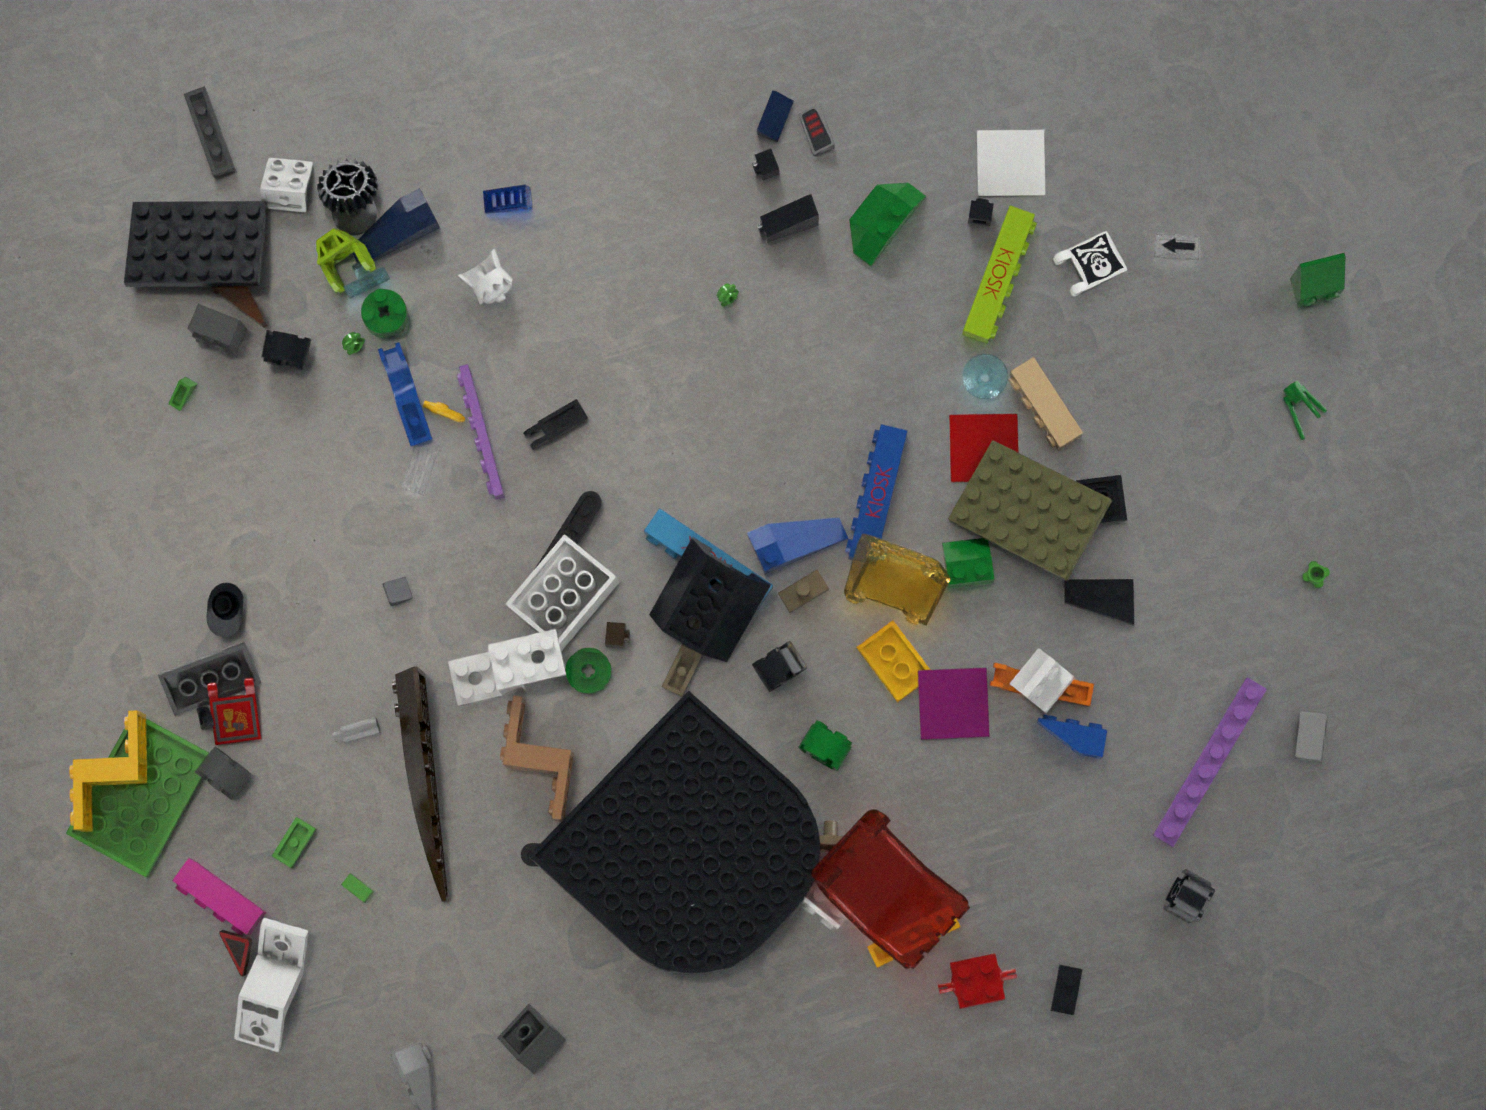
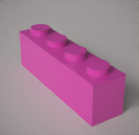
M191 858L187 859L172 880L177 884L175 888L186 896L190 893L195 897L194 902L203 909L208 906L214 911L212 915L221 922L225 920L232 924L231 929L239 935L244 933L251 935L267 913Z

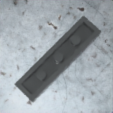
M205 86L185 93V100L214 178L234 171V164Z

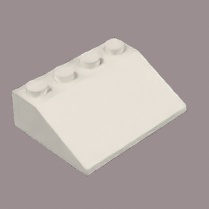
M564 534L505 605L538 633L556 629L562 651L620 581L613 573Z

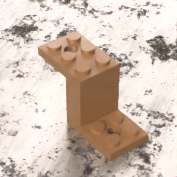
M513 696L512 701H508L507 714H509L510 719L509 724L505 723L503 737L507 740L506 747H501L500 760H502L503 765L507 768L558 775V777H553L552 791L555 792V798L550 800L548 813L552 815L553 820L562 822L565 819L574 753L567 749L520 743L526 701L521 696Z

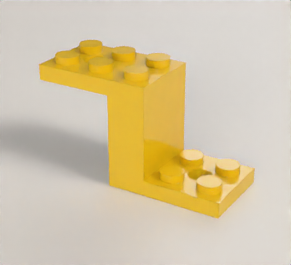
M138 710L128 711V716H125L124 726L125 730H128V740H125V753L128 754V757L73 759V765L69 767L70 779H73V788H70L69 796L70 802H73V812H70V824L74 827V830L93 832L92 786L147 783L146 714Z

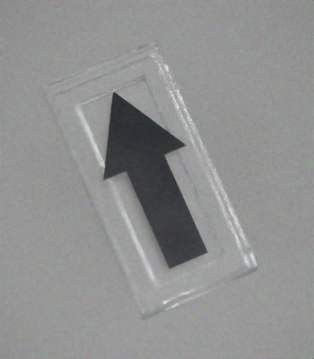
M1155 234L1154 257L1200 259L1201 236Z

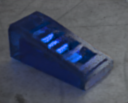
M526 184L483 191L486 214L533 208L531 188ZM520 193L522 195V203H520ZM502 194H504L505 205H502ZM510 194L514 195V204H511ZM492 195L496 197V207H493Z

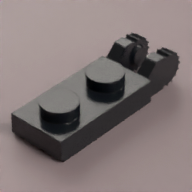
M575 399L537 421V424L524 431L523 434L527 438L533 436L541 429L543 430L545 435L530 444L534 450L589 419L578 400Z

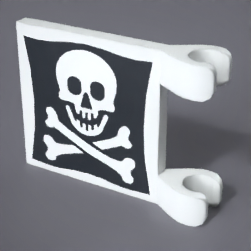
M1107 231L1055 254L1053 258L1057 266L1071 259L1083 282L1073 285L1070 289L1073 297L1128 270Z

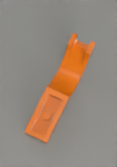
M993 663L995 674L989 686L1021 694L1010 685V682L1020 670L1004 664ZM1073 680L1058 698V701L1089 707L1094 684Z

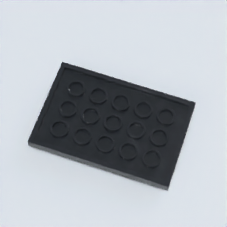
M266 201L133 202L124 276L125 286H260L267 213Z

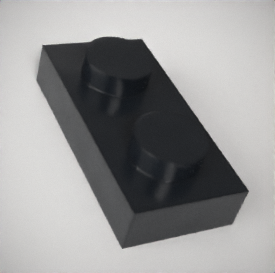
M1059 965L1050 1011L1074 1015L1083 969Z

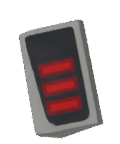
M820 104L814 105L798 114L814 156L835 148L834 140Z

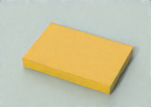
M893 620L856 647L897 703L918 688V670H931Z

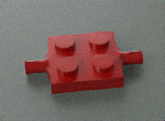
M994 953L951 962V982L938 984V989H940L939 994L953 991L957 997L959 1009L1005 1000L1004 981L1017 979V974H1014L1016 973L1015 969L1001 971L997 963L996 954Z

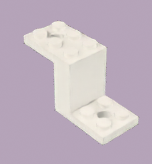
M556 629L488 644L489 652L448 661L458 707L526 691L524 686L526 684L566 675ZM542 651L545 654V659L542 663L536 664L532 661L534 652ZM477 672L481 674L482 681L480 684L472 685L470 683L469 677L472 673Z
M263 918L260 926L258 954L238 997L234 1039L279 1052L282 1045L285 1015L304 972L308 939L307 930Z

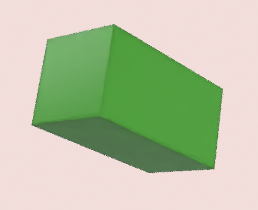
M351 873L341 884L364 903L374 892Z

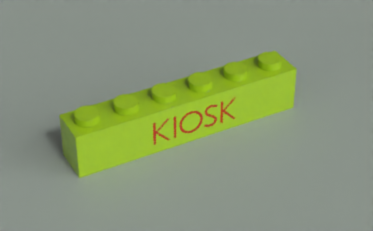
M1009 205L962 335L988 344L990 338H995L999 327L995 325L997 317L1002 318L1006 305H1003L1005 296L1010 298L1014 287L1010 282L1013 275L1017 277L1022 265L1018 263L1020 255H1026L1030 244L1026 242L1028 234L1033 235L1037 222L1033 221L1035 214Z

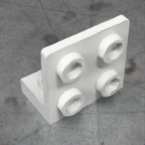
M279 158L268 159L260 187L261 201H266L267 209L307 212V187L313 168L312 162Z
M819 879L811 888L802 906L810 915L813 916L815 913L822 918L820 923L830 931L833 928L838 930L855 909Z

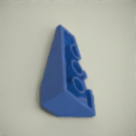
M839 517L771 523L747 532L765 575L848 539Z

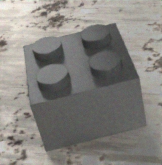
M201 304L197 305L187 328L192 333V337L196 339V342L205 346L212 344L217 347L218 351L227 355L230 352L237 354L247 332V328L240 320Z

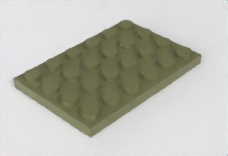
M992 440L948 520L1067 581L1112 500Z

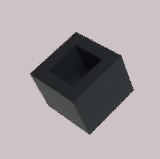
M772 149L754 155L755 162L752 163L756 176L761 175L764 181L780 174Z
M977 198L976 201L971 200L968 223L990 226L994 203H989V200Z

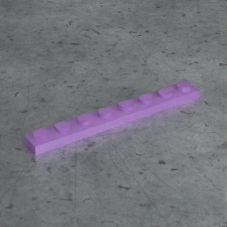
M1248 677L1244 680L1155 830L1154 837L1174 847L1267 689Z

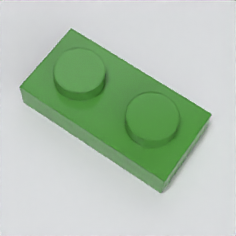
M296 817L272 854V857L293 868L317 829Z

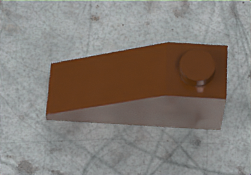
M248 286L211 287L215 295L220 294L225 301L263 328L267 327Z

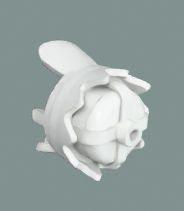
M493 249L489 257L468 272L457 276L473 289L479 305L483 302L492 304L496 300L498 303L503 302L506 299L505 293L511 289V282L513 281L506 271L502 269L496 249Z

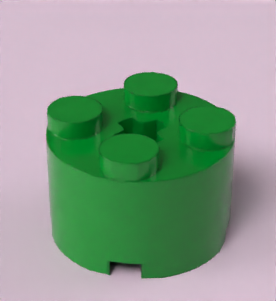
M377 289L370 293L363 301L361 316L370 333L379 338H389L399 335L405 329L408 323V310L404 300L398 293L389 289ZM388 310L390 315L382 317L380 313Z
M816 720L814 724L812 723L798 748L804 753L806 751L811 753V758L824 766L838 771L852 748V742L847 740L848 737L838 731H835L833 734L827 725Z

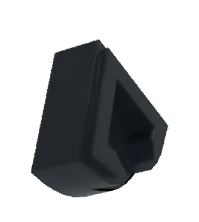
M198 708L200 728L202 730L212 728L214 721L209 708Z

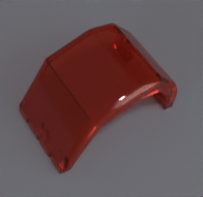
M871 809L813 868L811 874L818 889L863 935L902 967L914 969L923 960L924 956L922 954L924 952L928 954L940 941L938 937L940 935L944 937L956 924L953 920L955 918L960 920L970 909V906L965 896L926 867L890 831L887 824L891 820L887 815L879 810Z

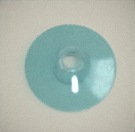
M980 354L974 356L966 363L962 379L965 388L970 394L980 399H990L998 396L1005 389L1008 381V371L1005 364L998 357L991 354ZM981 375H988L989 380L983 382L980 378Z

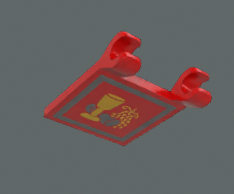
M246 678L244 680L246 695L218 698L217 683H208L207 690L214 721L215 745L261 739L253 678Z

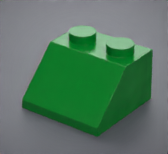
M978 538L942 543L947 588L994 582L992 556L988 540Z

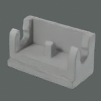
M1301 711L1295 758L1322 763L1328 720L1327 714Z

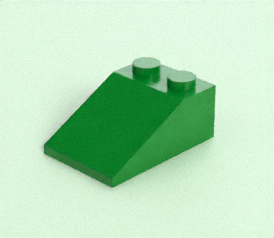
M1345 253L1299 264L1290 278L1297 305L1304 303V306H1309L1317 303L1318 299L1326 298L1328 301L1340 297L1339 294L1345 289Z

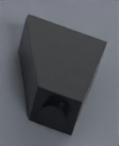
M812 194L760 216L761 224L757 226L761 238L766 237L767 243L819 226V214Z

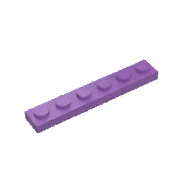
M468 364L459 366L461 373L457 374L460 387H465L466 395H463L466 409H471L472 416L468 418L471 429H476L478 438L474 440L477 451H482L484 457L483 460H480L483 473L488 472L490 481L486 482L489 495L494 494L496 500L505 498L471 370Z

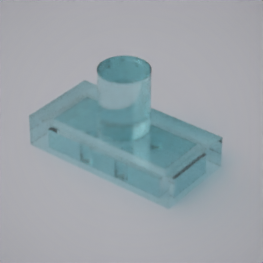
M360 262L352 265V269L358 280L344 286V289L351 299L390 280V277L385 267L369 273Z

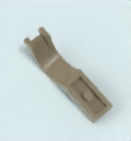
M697 618L692 626L693 629H698L700 626ZM682 644L661 687L683 697L703 655Z

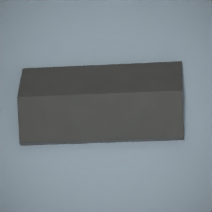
M245 642L158 674V678L175 716L208 704V683H217L218 698H224L245 690L244 680L246 678H253L255 686L261 684L255 663Z

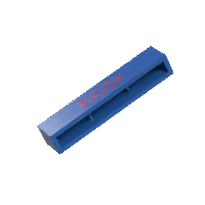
M881 424L880 430L875 429L872 443H876L874 452H869L867 465H871L869 474L864 473L861 486L865 487L863 496L859 495L856 508L860 509L858 518L853 517L851 530L855 532L853 540L848 539L845 550L846 553H849V560L875 566L908 430Z

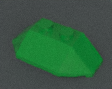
M910 183L877 184L849 219L853 254L869 266H872L923 202L926 195Z

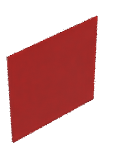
M1018 414L949 415L951 482L970 481L992 440L1019 453Z

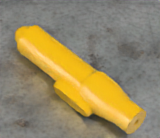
M426 400L423 403L422 407L435 414L457 422L465 421L463 414L449 409V406L444 403H434Z

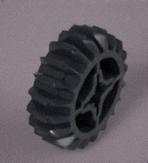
M346 158L344 163L337 160V165L335 166L329 164V170H323V176H320L318 180L317 190L319 199L322 201L323 206L329 208L332 213L337 211L339 215H342L343 212H346L349 216L352 211H355L358 214L360 208L366 210V204H373V198L377 197L378 183L376 174L364 161L359 163L356 158L352 162Z

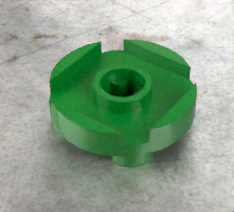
M582 648L568 659L565 668L566 677L570 685L583 694H594L602 691L609 683L612 675V668L608 658L595 648ZM587 665H592V669L595 670V673L591 674L590 677H586V674L582 673V669L587 668Z

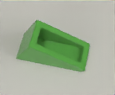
M187 377L180 379L168 404L181 411L198 383Z

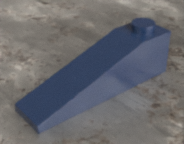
M419 188L399 198L358 240L365 244L373 261H376L440 227ZM355 252L352 253L359 268H362L363 266L361 265Z

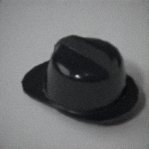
M221 583L215 586L207 601V625L215 635L222 638L230 637L240 629L244 602L243 594L236 585Z

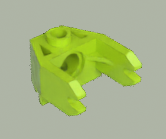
M333 228L316 240L317 264L320 265L335 292L339 291V293L345 291V286L335 265L355 252L366 271L370 270L372 272L376 269L375 263L365 244L345 231Z

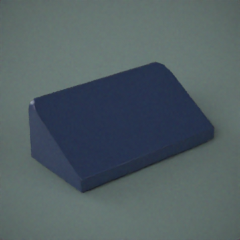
M772 90L758 125L757 135L778 142L794 100Z

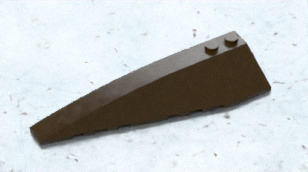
M416 666L395 674L396 680L392 681L393 694H397L398 703H394L396 717H400L405 768L419 834L441 901L449 902L425 673Z

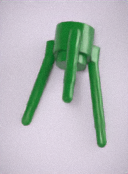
M1297 380L1283 390L1286 394L1283 400L1288 405L1300 439L1304 440L1305 436L1292 402L1294 401L1295 404L1303 401L1317 418H1320L1321 415L1307 398L1323 412H1326L1327 409Z

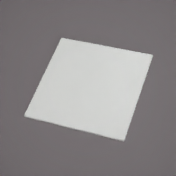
M977 130L978 196H1045L1044 130Z

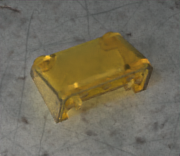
M862 534L856 546L843 592L846 599L853 604L863 603L865 599H869L901 610L906 616L905 619L914 625L920 623L927 626L951 578L942 564L928 555L868 534Z

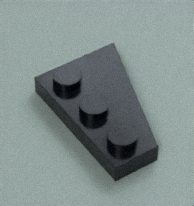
M1133 579L1064 580L1065 604L1134 626Z

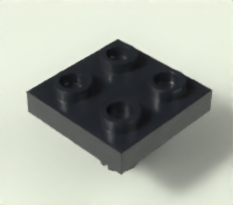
M1121 475L1076 480V482L1112 500L1100 524L1127 521Z

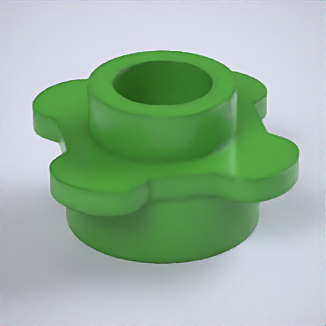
M727 283L718 290L716 296L722 302L721 305L723 307L736 300L739 293L735 289L736 285Z
M350 332L342 340L343 349L347 350L348 355L358 352L362 348L365 339L361 338L360 333Z
M1312 561L1309 563V569L1303 574L1302 578L1305 582L1313 583L1316 588H1321L1324 585V579L1329 576L1330 571L1327 567Z

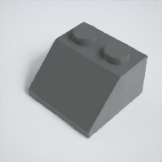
M530 1004L497 1037L508 1051L533 1074L566 1041Z

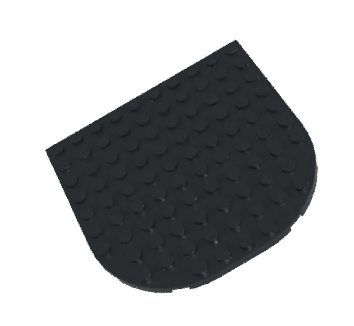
M688 691L529 855V858L641 960L656 968L675 974L706 975L724 971L747 960L799 908L810 892L816 878L820 860V839L816 819L806 798L799 789Z

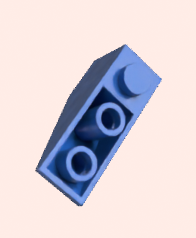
M1043 715V718L1037 719L1038 725L1076 754L1099 759L1103 757L1107 730L1102 729L1103 725L1089 723L1088 726L1079 725L1080 721L1066 719V722L1056 721L1057 717Z

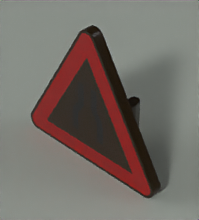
M225 930L219 931V935L240 976H245L250 952L252 951V939Z

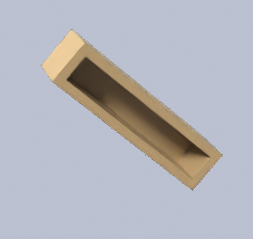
M1034 357L1010 371L1009 376L1011 378L1009 382L1015 391L1019 390L1022 394V403L1027 410L1031 408L1035 414L1033 417L1035 423L1040 429L1044 428L1048 434L1045 437L1052 448L1056 447L1059 451L1082 437V430Z

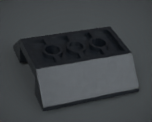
M692 537L649 615L663 632L697 653L728 662L771 584L753 573L748 576L710 554L712 548ZM711 579H718L721 582L720 590H714L711 587ZM695 617L699 620L700 626L698 629L690 627L689 618Z

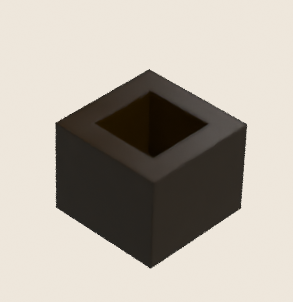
M607 622L605 646L625 649V643H629L630 629H626L625 623Z

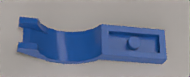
M400 342L395 343V348L386 351L380 348L378 352L389 378L410 446H414L433 438Z

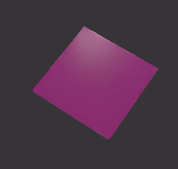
M987 668L918 670L921 740L990 737Z

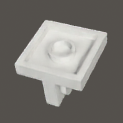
M1038 648L1010 682V685L1047 713L1075 677L1052 657Z

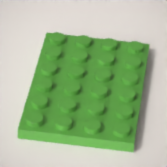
M146 719L147 783L92 786L93 832L74 830V827L71 825L66 832L67 835L146 878L149 876L199 786L202 778L195 771L209 754L204 749ZM125 728L108 758L128 757V754L125 753V740H128V730H125Z

